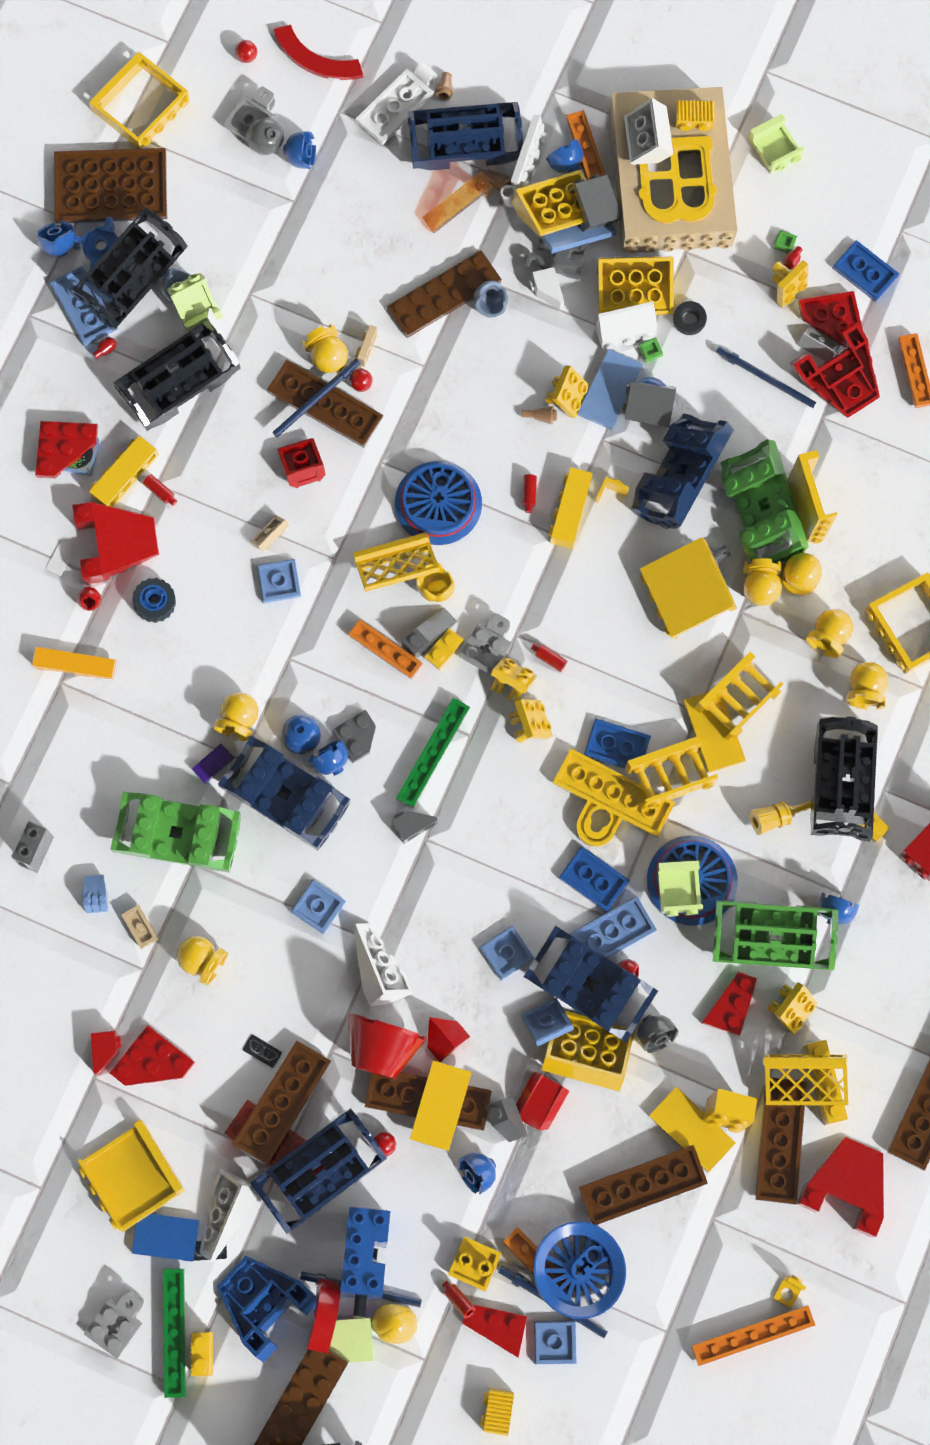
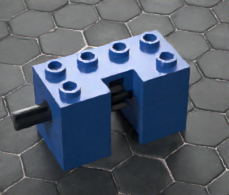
M349 1207L340 1297L355 1298L353 1317L365 1318L367 1299L382 1300L386 1264L373 1263V1260H377L378 1249L374 1248V1246L387 1247L391 1211Z

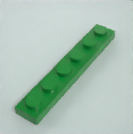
M455 698L451 700L398 793L396 800L414 808L470 710V706Z
M185 1268L163 1269L164 1398L186 1397Z

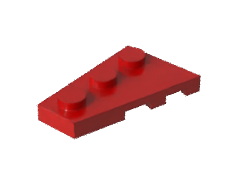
M738 972L701 1024L740 1036L758 978Z
M473 1304L476 1308L475 1312L468 1318L463 1317L462 1324L519 1358L527 1316Z

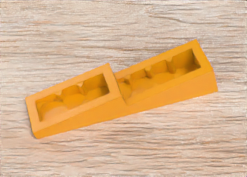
M36 647L32 666L37 670L113 679L117 661L115 659Z

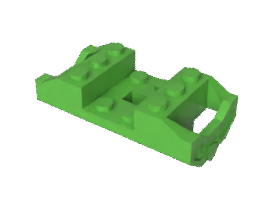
M767 439L759 443L756 448L744 454L720 462L722 482L727 497L735 498L744 529L739 531V536L750 561L752 562V559H760L757 550L770 544H783V540H791L792 545L788 549L764 559H772V563L777 564L778 561H787L791 556L805 552L809 545L776 442ZM754 463L732 474V468Z
M123 791L118 822L110 850L114 853L230 873L234 851L237 848L238 840L236 839L240 830L241 813L206 804L195 806L162 800L160 796ZM138 799L140 801L131 844L128 847L122 842L126 831L125 825H127L129 816L130 801ZM221 814H224L232 820L227 853L224 860L212 861L213 853L216 852V841L219 838L218 828ZM172 829L174 833L182 834V837H171Z
M716 900L713 962L834 970L837 948L838 909ZM736 906L733 956L720 951L722 910ZM820 912L830 918L828 958L814 962L817 946V915ZM771 931V935L781 936V940L771 939L769 941V932Z

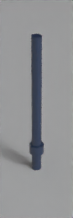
M720 346L717 348L716 353L728 359L727 362L732 365L740 366L812 409L816 405V401L739 358L740 355L735 352L731 353Z
M355 358L348 366L342 367L331 381L272 432L273 435L278 438L343 379L346 380L351 375V372L361 364L360 361Z
M501 1266L498 1271L499 1274L511 1280V1283L516 1287L520 1286L543 1300L537 1287L526 1281L524 1276L518 1272L515 1274L506 1267ZM571 1318L603 1339L608 1331L589 1319Z
M301 1271L300 1280L313 1282L317 1285L318 1278L330 1279L338 1282L341 1288L342 1280L329 1278L321 1273L316 1275ZM383 1290L382 1299L419 1308L421 1306L422 1299Z

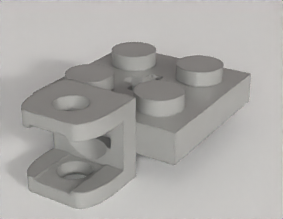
M261 86L256 90L251 99L244 95L224 121L223 126L246 141V131L250 124H246V118L250 119L252 117V121L261 117L275 118L274 114L271 113L275 106L274 93Z
M495 614L486 627L478 623L461 651L459 658L491 675L494 667L504 658L512 644L511 641L505 639L510 629V621L500 614ZM502 622L503 626L497 627V624ZM489 645L490 653L481 654L482 650L480 647Z
M134 1291L124 1294L117 1304L108 1299L84 1335L118 1359L142 1325V1322L136 1319L135 1316L142 1308L144 1299ZM116 1324L118 1333L111 1334L108 1326Z

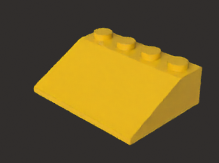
M581 170L516 189L511 203L519 218L539 236L550 234L585 222L575 192L570 193L569 188L574 185L573 182L579 179L587 180Z
M597 257L599 314L648 302L654 303L655 315L674 314V257Z
M565 1011L574 1030L548 1042L542 1071L620 1092L626 1074L635 1030L627 1042H625L588 1017ZM613 1024L612 1026L613 1029L627 1030V1027Z

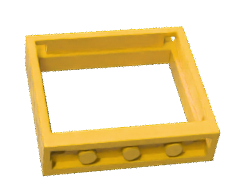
M138 52L94 96L89 104L93 113L138 149H143L151 143L152 138L156 134H160L169 121L176 117L177 112L181 108H185L188 105L190 98L188 90ZM144 69L174 93L177 98L137 137L106 112L104 108Z
M929 572L877 599L866 608V613L869 616L868 619L874 622L877 627V634L880 638H884L887 643V650L895 656L897 666H900L905 674L929 662L930 652L911 662L878 607L918 585H921L930 600Z

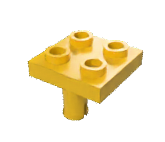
M804 260L793 270L788 269L779 261L772 268V271L775 273L772 281L777 284V304L781 308L786 304H790L794 300L795 295L799 291L805 290L808 285L809 264Z
M565 365L561 375L554 376L555 380H552V385L555 390L553 393L548 392L546 394L545 401L547 404L558 405L569 417L576 418L589 384L572 366Z
M503 658L491 673L495 680L490 689L494 691L497 688L496 693L501 694L505 684L512 686V689L507 698L512 700L514 697L512 702L519 701L522 693H526L532 686L537 675L533 674L534 672L529 668L520 667L514 660Z
M521 699L515 702L517 711L510 713L508 716L509 718L513 717L510 720L511 724L522 723L523 729L515 732V736L519 735L516 738L517 742L522 743L527 739H549L553 737L552 726L547 720L546 709L541 700Z
M797 982L794 988L785 984L783 988L786 991L782 988L780 990V996L786 998L783 1003L780 1004L773 1000L771 1004L775 1006L770 1004L768 1006V1011L775 1014L788 1032L793 1035L802 1028L804 1021L817 1005L810 992L799 982Z
M464 1236L448 1275L486 1292L502 1253Z

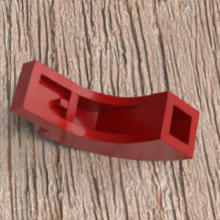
M318 1278L315 1311L307 1337L308 1350L327 1354L336 1325L341 1292L339 1283L330 1279Z

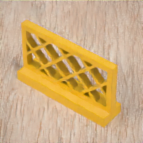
M427 532L353 552L355 565L365 592L440 571ZM414 559L421 560L418 565L411 563ZM426 562L434 565L427 568L423 567ZM395 564L402 565L400 570L393 568ZM407 567L414 569L413 572L409 573L404 571L407 569ZM377 569L383 570V573L381 575L375 574L374 572ZM388 573L396 574L391 578L386 577ZM370 578L376 579L373 583H366Z
M766 1054L764 1057L766 1105H849L848 1054ZM770 1069H779L784 1075L776 1082L770 1077ZM792 1069H799L804 1074L797 1082L788 1074ZM813 1069H820L825 1074L818 1082L809 1075ZM833 1069H843V1078L839 1082L829 1075ZM785 1076L794 1084L788 1092L779 1085ZM805 1077L815 1084L808 1092L799 1085ZM826 1077L835 1084L829 1092L819 1085ZM775 1087L784 1094L780 1100H771V1091ZM795 1087L805 1094L800 1100H794L789 1095ZM816 1087L825 1094L821 1100H815L809 1095ZM836 1087L844 1092V1100H835L830 1095Z

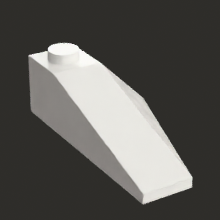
M371 924L353 925L362 988L369 1006L386 1005L411 995L413 991L403 970L399 971L393 963L394 957L392 954L388 955L382 947L383 941Z
M220 1169L211 1195H214L213 1205L208 1208L207 1213L210 1214L209 1225L204 1228L200 1254L210 1262L215 1261L251 1212L259 1196L250 1184L251 1181L224 1169Z

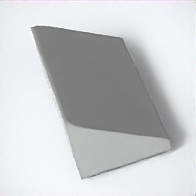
M808 326L798 342V346L825 362L834 357L841 346L833 339Z

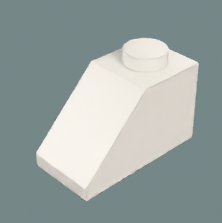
M555 268L532 272V279L529 282L531 290H535L536 297L558 309H562L564 299Z

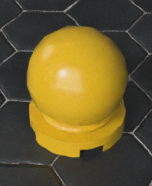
M332 324L328 328L320 326L307 334L308 339L302 341L305 351L311 352L313 365L324 373L338 372L345 366L348 357L346 345L341 339L336 338L338 331Z
M804 552L791 556L781 573L783 588L789 594L806 596L812 593L822 577V567L819 560L814 555Z
M764 558L752 559L751 564L744 562L743 572L748 576L745 579L743 589L747 599L759 606H767L774 603L782 590L781 579L777 576L782 573V563L780 561L777 564L772 563V559Z
M840 609L824 611L816 620L815 630H811L807 634V644L814 650L818 647L825 651L824 656L837 659L843 652L841 645L847 643L852 636L854 627L850 616Z
M875 662L858 664L849 677L852 691L847 693L846 702H850V706L867 710L868 706H876V710L883 709L886 705V697L882 694L888 686L887 673L882 666Z
M243 692L227 696L220 709L222 719L215 720L214 730L227 737L230 733L238 736L237 740L247 742L252 735L248 728L252 727L258 719L259 709L256 700L251 695Z
M192 936L183 940L179 945L176 958L178 965L185 973L192 976L200 975L199 982L208 986L217 976L214 973L217 967L224 965L228 953L223 948L215 951L214 945L207 938Z

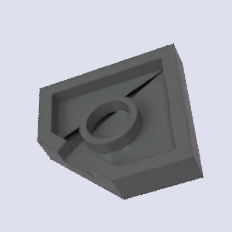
M366 710L332 729L338 741L342 739L352 763L370 754L376 725Z

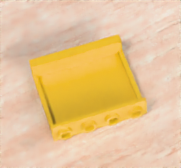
M817 450L799 454L787 479L807 542H812L813 544L824 541L838 515L837 512L825 515L812 475L819 459Z
M702 537L640 568L642 572L640 578L643 584L647 585L650 590L648 592L649 598L658 607L655 610L658 617L665 622L663 628L668 637L671 636L677 639L678 635L726 611L732 612L738 609L706 540Z
M141 1119L134 1123L135 1126L95 1153L84 1160H77L80 1164L78 1170L84 1178L87 1176L91 1182L88 1184L90 1190L94 1195L98 1194L101 1199L98 1202L104 1212L108 1211L110 1214L109 1222L115 1230L118 1228L121 1232H124L186 1191Z

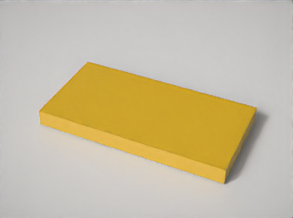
M706 692L684 699L683 702L695 737L699 736L702 741L700 751L707 771L711 773L743 763L746 759L738 736L736 738L732 736L727 741L725 737L731 731L709 710L703 709L699 713L694 709L709 693ZM717 696L713 700L715 702L714 705L732 721L725 700Z
M433 1060L410 1140L449 1151L472 1072Z
M677 1086L649 1115L682 1149L694 1145L701 1166L708 1173L736 1144L721 1128L711 1127L709 1123L703 1122L704 1112Z

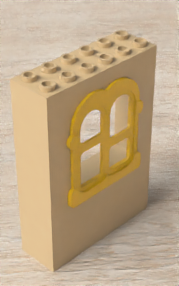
M723 87L612 93L609 115L617 202L622 218L619 220L622 253H654L662 250L672 252L679 249L690 251L696 248L708 250L713 247L726 249L733 246L737 234V221ZM651 98L667 106L673 155L670 156V171L650 172L648 164L632 165L630 163L624 115ZM678 100L714 101L713 129L708 131H700L699 129L682 131L675 129L676 102ZM701 153L703 176L701 178L682 179L679 174L678 154ZM651 180H672L674 203L668 209H659L652 204L649 183ZM684 186H703L705 201L699 207L687 206L682 200L681 188Z

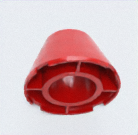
M349 1013L347 1017L351 1066L377 1075L395 1079L426 1041V1036H419L416 1032L389 1023L368 1019L353 1013Z

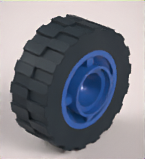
M148 578L145 581H141L136 586L135 591H133V606L136 614L141 619L147 622L158 623L159 621H165L174 612V607H176L174 590L165 580ZM153 597L159 599L157 603L149 602V600Z

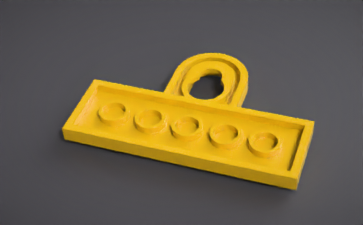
M573 749L569 750L552 783L587 801L577 820L576 831L580 840L591 847H601L608 844L615 835L622 820L658 838L676 803L669 800L661 803L655 809H650V807L643 809L642 805L647 796L641 784ZM596 810H604L610 816V822L601 831L593 832L590 827L592 823L591 815Z

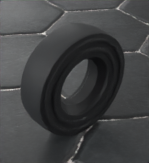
M683 302L674 311V326L682 334H698L706 325V311L697 302ZM687 312H692L697 316V321L694 324H687L683 320V315Z

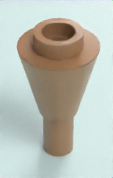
M554 406L535 410H522V417L534 418L552 425L553 421L557 420V410H554Z

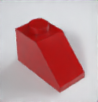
M116 1031L91 1033L94 1075H101L118 1055L119 1048L122 1047L121 1035H118Z

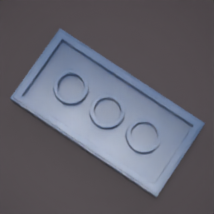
M581 224L539 237L549 251L555 253L616 236L617 230L612 224L583 232Z
M83 266L49 282L80 340L86 346L114 331L92 309L70 293L87 274ZM84 283L82 290L98 300L99 305L105 307L100 296Z
M608 349L580 407L578 416L612 430L623 408V403L628 398V395H625L626 386L631 384V380L636 381L643 364Z
M635 896L569 934L606 958H609L656 932L657 929L639 898Z

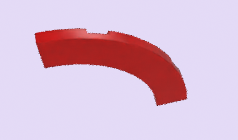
M291 24L273 29L282 50L285 51L295 64L307 72L327 79L355 80L363 78L359 59L343 61L317 55L300 42Z

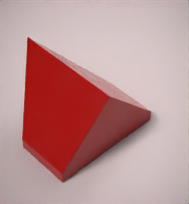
M429 1017L427 1048L438 1062L441 1063L468 1040L470 1035L458 1021Z

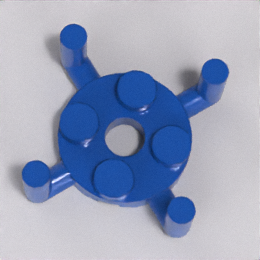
M107 217L103 227H97L95 230L87 232L84 237L77 235L73 237V248L79 250L80 244H82L85 257L92 262L90 269L118 239L114 232L116 228L112 217ZM99 242L106 243V247L103 249L96 248V245Z

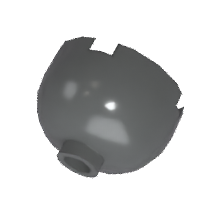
M261 117L251 122L246 131V141L249 147L259 155H270L282 146L284 131L276 120L270 117Z
M648 1015L642 1020L637 1037L644 1051L654 1053L667 1047L664 1043L668 1040L673 1042L678 1036L679 1031L668 1017L664 1015Z

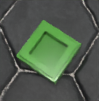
M780 230L773 248L788 253L793 249L797 236Z
M656 338L638 345L646 363L663 356Z

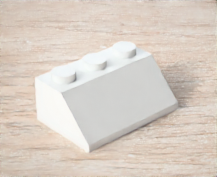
M651 98L624 115L629 158L632 165L659 163L673 155L667 106Z
M648 302L598 314L596 332L601 349H614L618 345H632L636 341H648L656 337L657 324L654 303Z

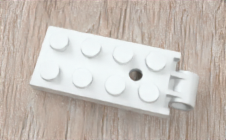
M423 62L416 67L414 74L406 69L356 118V123L383 145L408 121L407 111L419 110L435 94L428 86L435 81L437 74ZM404 94H409L410 97H409V98H404L403 95H404Z
M533 114L511 179L512 185H506L501 189L502 199L507 207H513L511 202L515 190L529 186L531 176L535 174V164L541 157V146L545 144L547 138L541 115Z

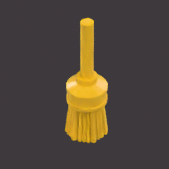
M781 801L778 804H772L770 807L753 809L750 813L751 825L757 835H761L776 827L781 828L784 825H790L795 814L811 809V801L796 806H788L784 801Z

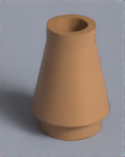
M449 72L441 74L435 89L436 97L441 101H447L453 95L452 74Z
M490 169L485 173L484 179L500 193L504 186L512 185L511 179L507 175Z

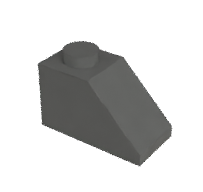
M401 811L392 820V826L404 844L438 824V819L435 816L413 811L405 813Z
M513 1097L500 1100L485 1107L492 1127L508 1142L527 1136Z

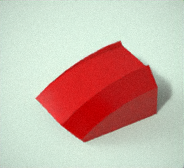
M314 438L277 449L289 486L299 488L316 481L320 482L326 475Z
M534 1071L516 1103L522 1121L537 1130H548L566 1099L569 1090Z

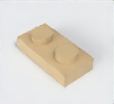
M370 325L368 331L365 330L363 333L362 341L364 342L362 347H358L355 355L361 363L359 366H366L378 335L376 326Z
M276 515L250 543L263 552L271 546L278 536L285 532V529L289 526L288 522Z
M139 904L121 914L141 950L159 940Z

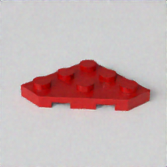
M854 291L800 299L798 302L803 321L845 348L847 347L839 336L838 331L852 322L859 323L863 330Z
M40 421L36 478L56 479L69 465H73L87 450L96 446L98 424Z
M147 1025L109 1074L125 1086L183 1079L196 1062Z

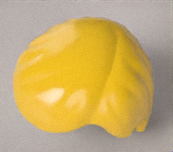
M428 563V564H425L423 567H426V568H427V567H431V566H434V565L431 564V563ZM438 563L439 572L415 578L419 593L427 601L443 602L449 599L455 590V583L450 572H447L440 563Z
M398 1304L381 1306L376 1310L371 1321L372 1328L383 1342L392 1344L409 1341L413 1338L418 1327L416 1315L408 1307Z

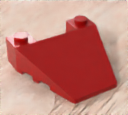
M852 322L838 331L847 348L817 367L809 353H804L790 362V365L802 382L847 418L880 398L868 338L857 322Z
M93 502L72 505L74 522L77 529L95 528L99 557L80 560L82 579L85 585L105 582L110 577L127 571L126 569L159 555L154 517Z
M845 1137L813 1176L804 1184L797 1205L813 1212H819L827 1194L861 1209L853 1229L869 1237H877L884 1219L883 1153Z

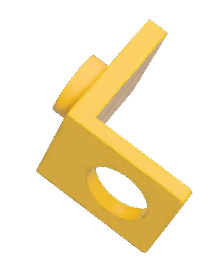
M606 477L596 496L595 502H599L605 487L624 496H627L629 487L618 479L612 480Z
M794 1275L791 1277L784 1276L773 1299L792 1308L799 1293L805 1291L806 1286L802 1284L803 1281ZM785 1288H789L793 1293L792 1298L788 1301L781 1297V1292Z

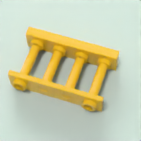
M751 652L694 707L699 713L703 709L709 710L731 731L725 737L727 741L732 736L736 738L743 731L741 727L770 698L774 700L781 693L779 689L783 686V683L780 682L774 687L753 667L752 661L756 656ZM742 671L748 672L769 692L763 700L740 679L739 674ZM730 683L737 686L756 705L750 713L727 692L728 689L726 687ZM717 696L719 698L722 697L743 718L737 726L714 705L715 702L713 700Z
M699 736L627 762L625 766L627 774H637L646 793L647 799H645L642 805L643 809L649 807L650 809H655L663 802L702 788L707 790L714 786L718 775L714 774L708 777L697 753L702 744ZM682 755H690L701 778L700 780L690 782L679 759ZM668 760L673 762L683 786L675 789L672 788L663 769V762ZM651 766L655 768L665 790L664 793L656 796L644 772L645 768Z

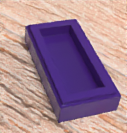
M220 743L196 764L192 771L206 784L235 758Z

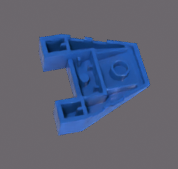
M247 1256L217 1286L222 1300L231 1315L232 1322L240 1335L242 1344L263 1363L278 1348L265 1334L266 1331L292 1303L305 1315H308L315 1308L316 1294L303 1282Z

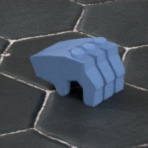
M104 875L84 876L82 897L83 906L87 914L108 912V891Z

